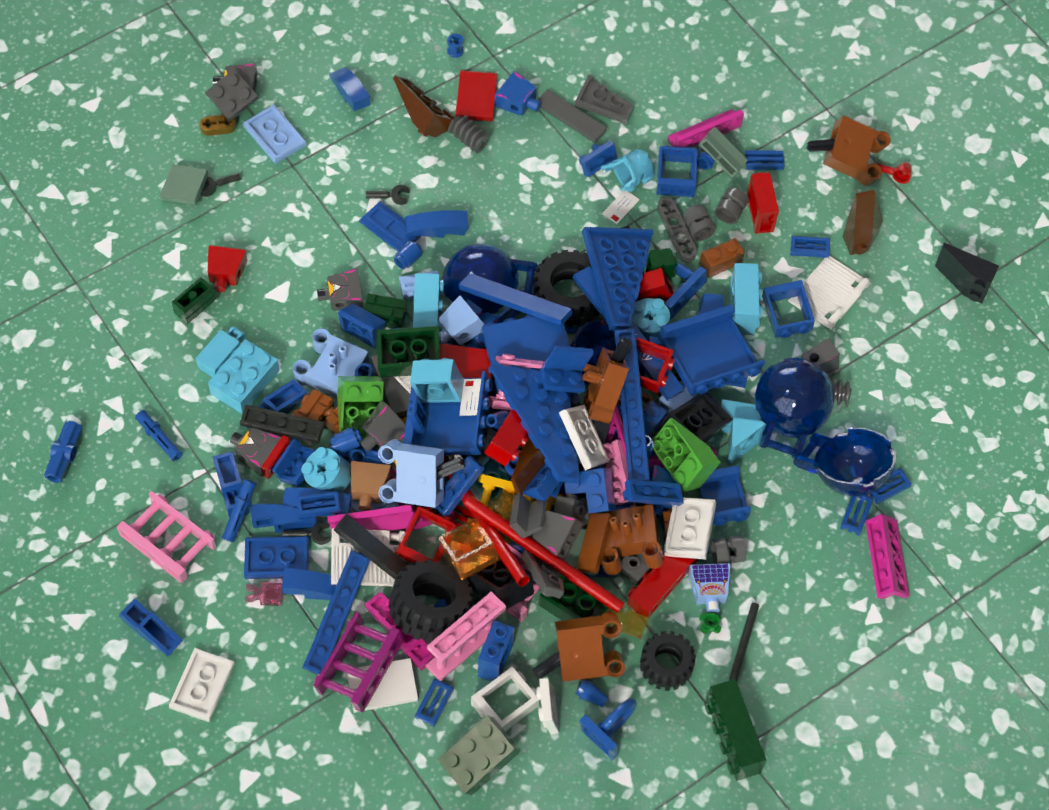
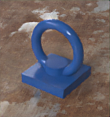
M634 698L625 700L603 723L600 722L598 725L586 714L579 720L581 731L612 761L618 755L617 744L612 740L614 733L633 714L637 701Z

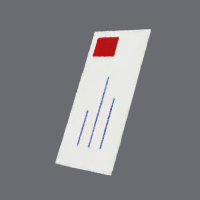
M623 191L602 215L618 224L640 199L627 191Z
M464 379L459 416L477 415L481 379Z

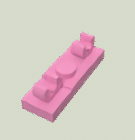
M615 440L610 444H604L603 447L609 458L606 468L611 469L615 505L621 506L628 502V500L624 501L622 493L626 490L625 481L628 480V470L622 441Z

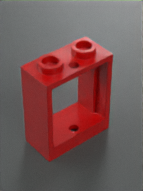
M770 172L751 174L747 196L749 198L748 205L755 234L774 232L779 209Z
M636 337L637 351L664 360L657 381L639 375L642 388L658 393L660 387H665L668 379L665 373L667 369H672L675 361L672 358L674 350Z
M418 506L414 510L394 553L411 563L418 561L423 563L425 560H432V562L437 563V561H440L456 524L452 523V519L447 516L434 514V510L427 506ZM418 517L445 529L432 559L405 546Z

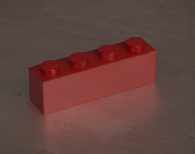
M512 409L484 452L504 466L510 460L515 461L520 453V450L517 448L519 446L523 447L529 438L526 435L527 430L520 423L522 420L516 410Z
M664 556V562L660 567L654 568L651 572L647 571L642 576L640 585L632 587L627 595L629 597L627 605L648 620L688 574L690 565H695L699 559Z

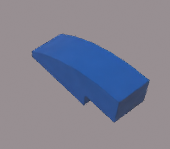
M344 67L329 74L344 101L349 103L353 112L371 105L370 95L350 69Z
M431 211L405 217L406 235L444 238L445 234L464 236L469 228L467 211Z
M293 379L265 397L262 404L258 407L288 414L303 399L307 391Z
M233 451L212 457L229 517L236 502L234 500L235 496H238L242 487ZM247 506V509H246L245 514H249V508H248V506Z
M285 488L282 505L297 508L296 496L333 491L313 488ZM338 492L341 513L321 516L350 513L352 496ZM335 498L301 503V505L311 504L320 501H333L335 500Z
M279 504L250 505L254 529L274 526L275 533H280L283 530L308 529L316 524L315 516L299 518L298 508Z
M284 568L283 594L304 595L305 599H331L336 585L331 584V575L303 569Z
M135 598L118 616L136 633L166 656H169L183 642L152 611L149 612Z

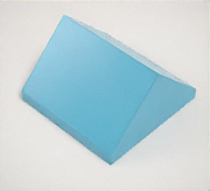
M733 418L728 438L727 463L729 465L760 443L765 426L763 421Z

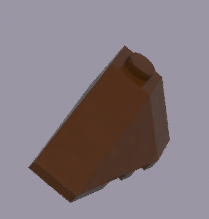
M395 75L393 77L412 123L418 128V132L425 137L428 135L438 137L447 132L451 121L455 117L448 110H442L437 107V102L423 95L424 91L409 79Z
M530 437L522 448L511 478L516 495L525 490L545 464L544 455L539 448L536 449Z

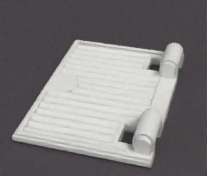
M830 255L829 258H824L803 282L814 319L830 330L835 327L836 322L839 319L841 320L857 301L862 291L871 284L868 278H863ZM856 281L859 284L854 288L852 285ZM798 297L788 300V302L801 310ZM830 312L832 316L829 319L825 318V316Z
M334 528L332 529L331 584L337 585L350 551L362 553L350 543H339V539L343 538L334 531ZM367 530L393 552H395L398 545H390V541L400 542L404 531L390 533L388 530ZM370 560L360 585L393 587L395 580Z

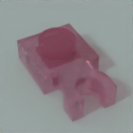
M261 582V587L246 584V590L253 591L254 594L251 596L245 595V602L251 603L260 600V605L282 606V583Z

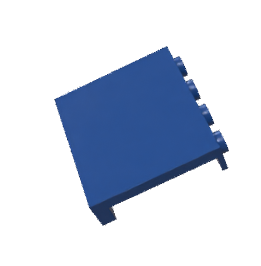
M732 305L664 325L660 330L658 339L663 347L674 350L672 358L675 359L673 365L690 395L703 394L709 389L715 387L718 389L727 383H737L745 377H755L761 373L765 361H757L732 319L735 312Z
M526 315L523 319L518 320L509 318L503 323L498 324L490 322L485 324L480 332L484 339L490 365H503L495 360L496 356H502V354L515 355V358L545 362L555 346L570 347L564 323L560 326L532 315ZM511 365V367L523 368L522 366H513V365ZM493 375V379H494V383H495V387H496V394H498V393H499V388H498V386H497V385H498V382H497L496 378H495L494 375Z
M482 371L481 378H463L481 379L477 415L459 416L461 402L421 403L428 416L425 435H418L407 416L403 443L444 449V455H481L482 447L485 446L486 410L490 408L488 394L492 390V381L488 378L486 372ZM411 386L410 396H417L416 392Z

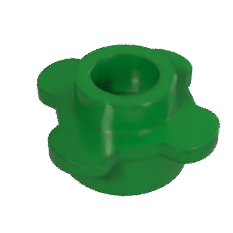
M703 613L700 615L699 619L702 621L700 630L702 633H719L721 631V626L719 625L721 617L719 614Z

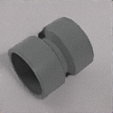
M728 188L715 210L716 216L725 223H737L742 210L745 209L749 201L748 196L738 188Z
M695 205L687 209L683 214V219L694 241L706 240L716 232V228L709 218L710 215L704 205Z
M741 535L728 537V540L724 538L711 540V553L714 564H728L729 561H732V563L746 561V549Z

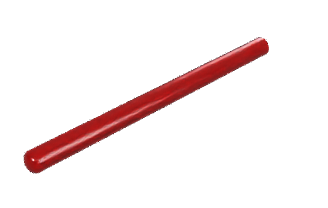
M444 455V463L451 461L447 455ZM452 473V474L446 476V477L448 478V480L451 479V477L454 475V473ZM470 489L463 496L462 501L469 495L475 498ZM469 510L517 584L525 586L530 579L500 533L491 524Z
M469 495L464 499L463 505L614 612L617 614L620 612L625 603L552 553L532 537L527 536L522 539L509 526V521L473 496Z

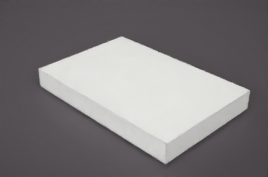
M585 405L559 412L584 470L608 463L609 458L592 420L588 418Z
M683 497L684 503L682 505H673L664 555L669 557L706 559L716 500Z
M194 648L171 699L169 708L210 722L233 671L235 661Z
M411 658L392 661L365 711L418 701ZM371 665L358 668L366 671ZM347 673L349 688L358 689L362 679Z

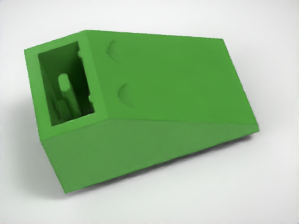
M338 376L339 432L353 427L355 430L358 429L363 440L368 436L362 429V425L377 405L383 401L384 381L379 376Z
M673 418L666 422L652 440L654 442L653 450L675 482L680 484L682 492L700 488L721 463L707 444Z

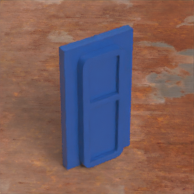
M381 201L359 220L362 225L397 252L408 241L416 242L422 237L406 235L405 220Z

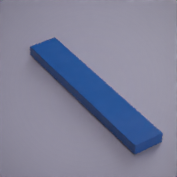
M471 273L459 283V290L560 326L572 315V309Z
M353 550L350 551L302 669L318 675L322 672L330 658L370 562V559L365 555Z

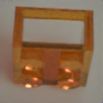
M476 518L438 537L445 556L461 580L499 561L493 542Z

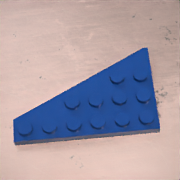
M584 227L581 232L609 330L629 329L640 290V282L643 278V270L648 258L650 241L654 233L653 229Z
M491 364L488 368L489 373H492L496 378L497 386L504 393L511 409L516 410L522 421L520 423L527 430L528 436L536 449L539 448L544 455V462L551 469L556 481L577 484L580 479L577 452L559 412L571 408L570 393L544 391L540 370Z

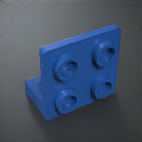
M555 346L540 369L544 391L583 393L585 384L584 380H582V370L594 354L593 349Z

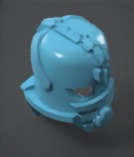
M639 149L600 167L605 172L614 170L617 179L623 185L620 188L621 191L631 192L635 190V187L641 181L643 184H646L654 177L653 164L648 153Z

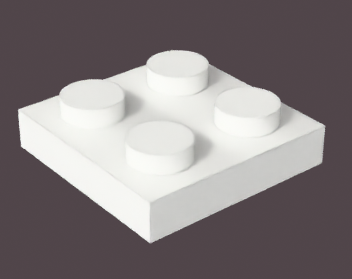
M548 678L539 679L540 687H537V696L542 704V708H539L540 721H543L544 728H547L550 734H558L559 725L555 690Z

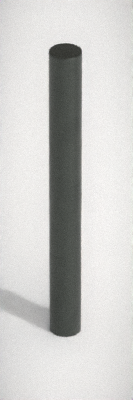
M751 603L729 680L736 679V682L738 680L759 609V604Z

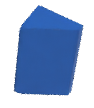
M545 463L525 488L523 494L546 501L560 482L556 481L551 469Z

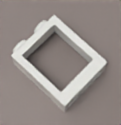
M511 667L471 697V705L482 719L486 715L494 717L501 727L507 731L539 707V700L536 689L534 687L530 688L526 684L524 675L520 671L516 672ZM512 679L529 701L501 720L484 698Z

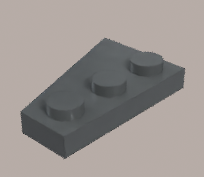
M588 74L575 100L576 107L624 124L628 123L634 109L632 104L618 94H613L607 90V86L596 82L590 74Z
M525 550L521 557L526 564V568L532 574L533 580L539 586L540 592L547 597L561 598L564 593L563 580L559 577L561 574Z

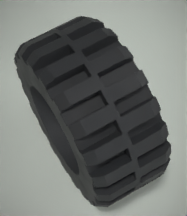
M562 250V253L559 254L558 252L552 253L551 258H544L542 264L537 266L533 278V296L572 309V315L564 322L567 327H573L575 324L582 326L585 321L590 323L594 320L595 316L600 315L585 294L571 298L562 296L553 289V285L566 279L573 280L574 274L588 266L591 267L588 253L584 252L581 254L578 250H573V252Z
M425 560L423 563L418 561L414 562L413 565L410 564L404 567L394 581L389 599V613L391 618L395 619L394 623L398 628L403 629V633L412 635L413 639L418 641L423 639L425 642L431 643L473 607L474 592L470 587L471 584L468 579H464V574L454 570L455 568L450 564L448 566L444 565L441 561H437V563L432 562V560ZM430 595L440 600L445 599L447 606L441 608L430 607L419 601L416 596Z

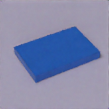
M308 536L245 537L244 579L283 578L284 568L308 570Z

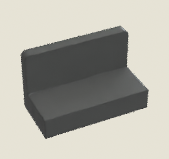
M521 493L513 497L509 526L522 539L543 529L547 500H536L530 503Z

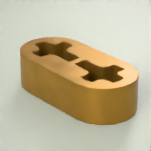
M224 115L208 116L201 119L200 129L206 136L230 134L236 130V120L234 118L232 121H229Z

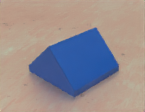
M354 303L340 309L338 316L342 331L375 349L377 347V330H383L386 321Z

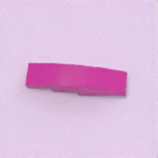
M379 592L364 604L386 633H389L392 627L401 631L405 640L400 649L408 658H411V661L421 671L426 668V664L435 658L427 649L428 645L423 639H419V641L413 639L412 635H406L403 633L402 628L397 627L394 623L395 619L393 620L389 613V599L382 592Z

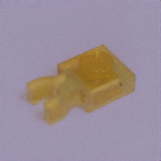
M621 610L618 614L614 612L619 617L618 619L622 626L621 632L639 639L642 638L649 617L630 610L627 615Z

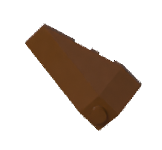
M875 190L855 194L843 233V239L850 255H861L869 251L880 232L883 218Z

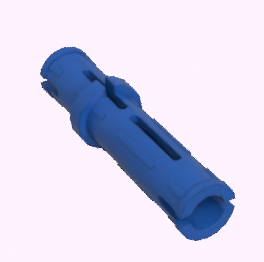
M145 410L138 412L135 419L143 426L145 433L158 443L172 461L179 460L183 452L162 431L160 424L157 421L154 422Z
M248 479L243 480L238 496H235L234 500L236 502L221 537L222 539L235 542L247 506L251 504L250 499L257 483Z

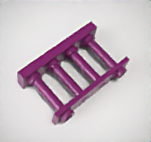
M356 612L353 618L349 619L345 632L322 672L316 676L313 686L322 696L326 689L329 688L350 697V702L355 710L364 713L405 638L401 631L392 627L389 633L384 634L365 626L360 613ZM361 633L383 642L379 652L375 653L353 642L358 634ZM348 651L371 660L372 664L369 669L363 671L344 663L343 660ZM339 669L362 679L358 689L354 690L333 681L332 679L337 670Z

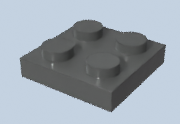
M235 69L205 92L206 96L229 121H232L259 99L258 95Z

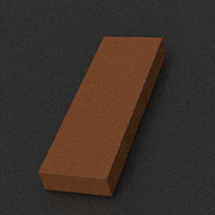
M610 513L590 514L576 567L580 572L598 573L610 528L609 519L612 517Z

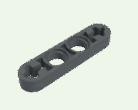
M669 197L661 198L657 206L658 214L680 260L690 263L696 258V246L673 199ZM663 205H666L667 207H669V214H667V213H668L667 208H666V207H663ZM676 219L678 224L671 225L668 220ZM678 234H682L686 237V239L680 241L677 240L675 236ZM684 246H686L687 252H688V253H691V255H688L687 253H684V252H685V247H684Z

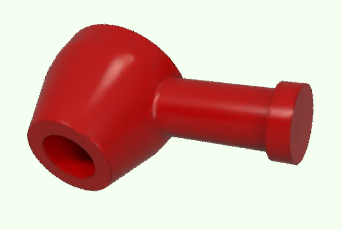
M902 162L896 168L878 163L882 173L892 175L893 179L898 183H908L912 177V167L907 162Z

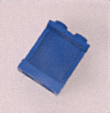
M738 465L714 470L704 484L698 488L701 499L716 500L713 525L722 526L731 521L742 522L750 516L751 507L747 506L739 480L740 470Z

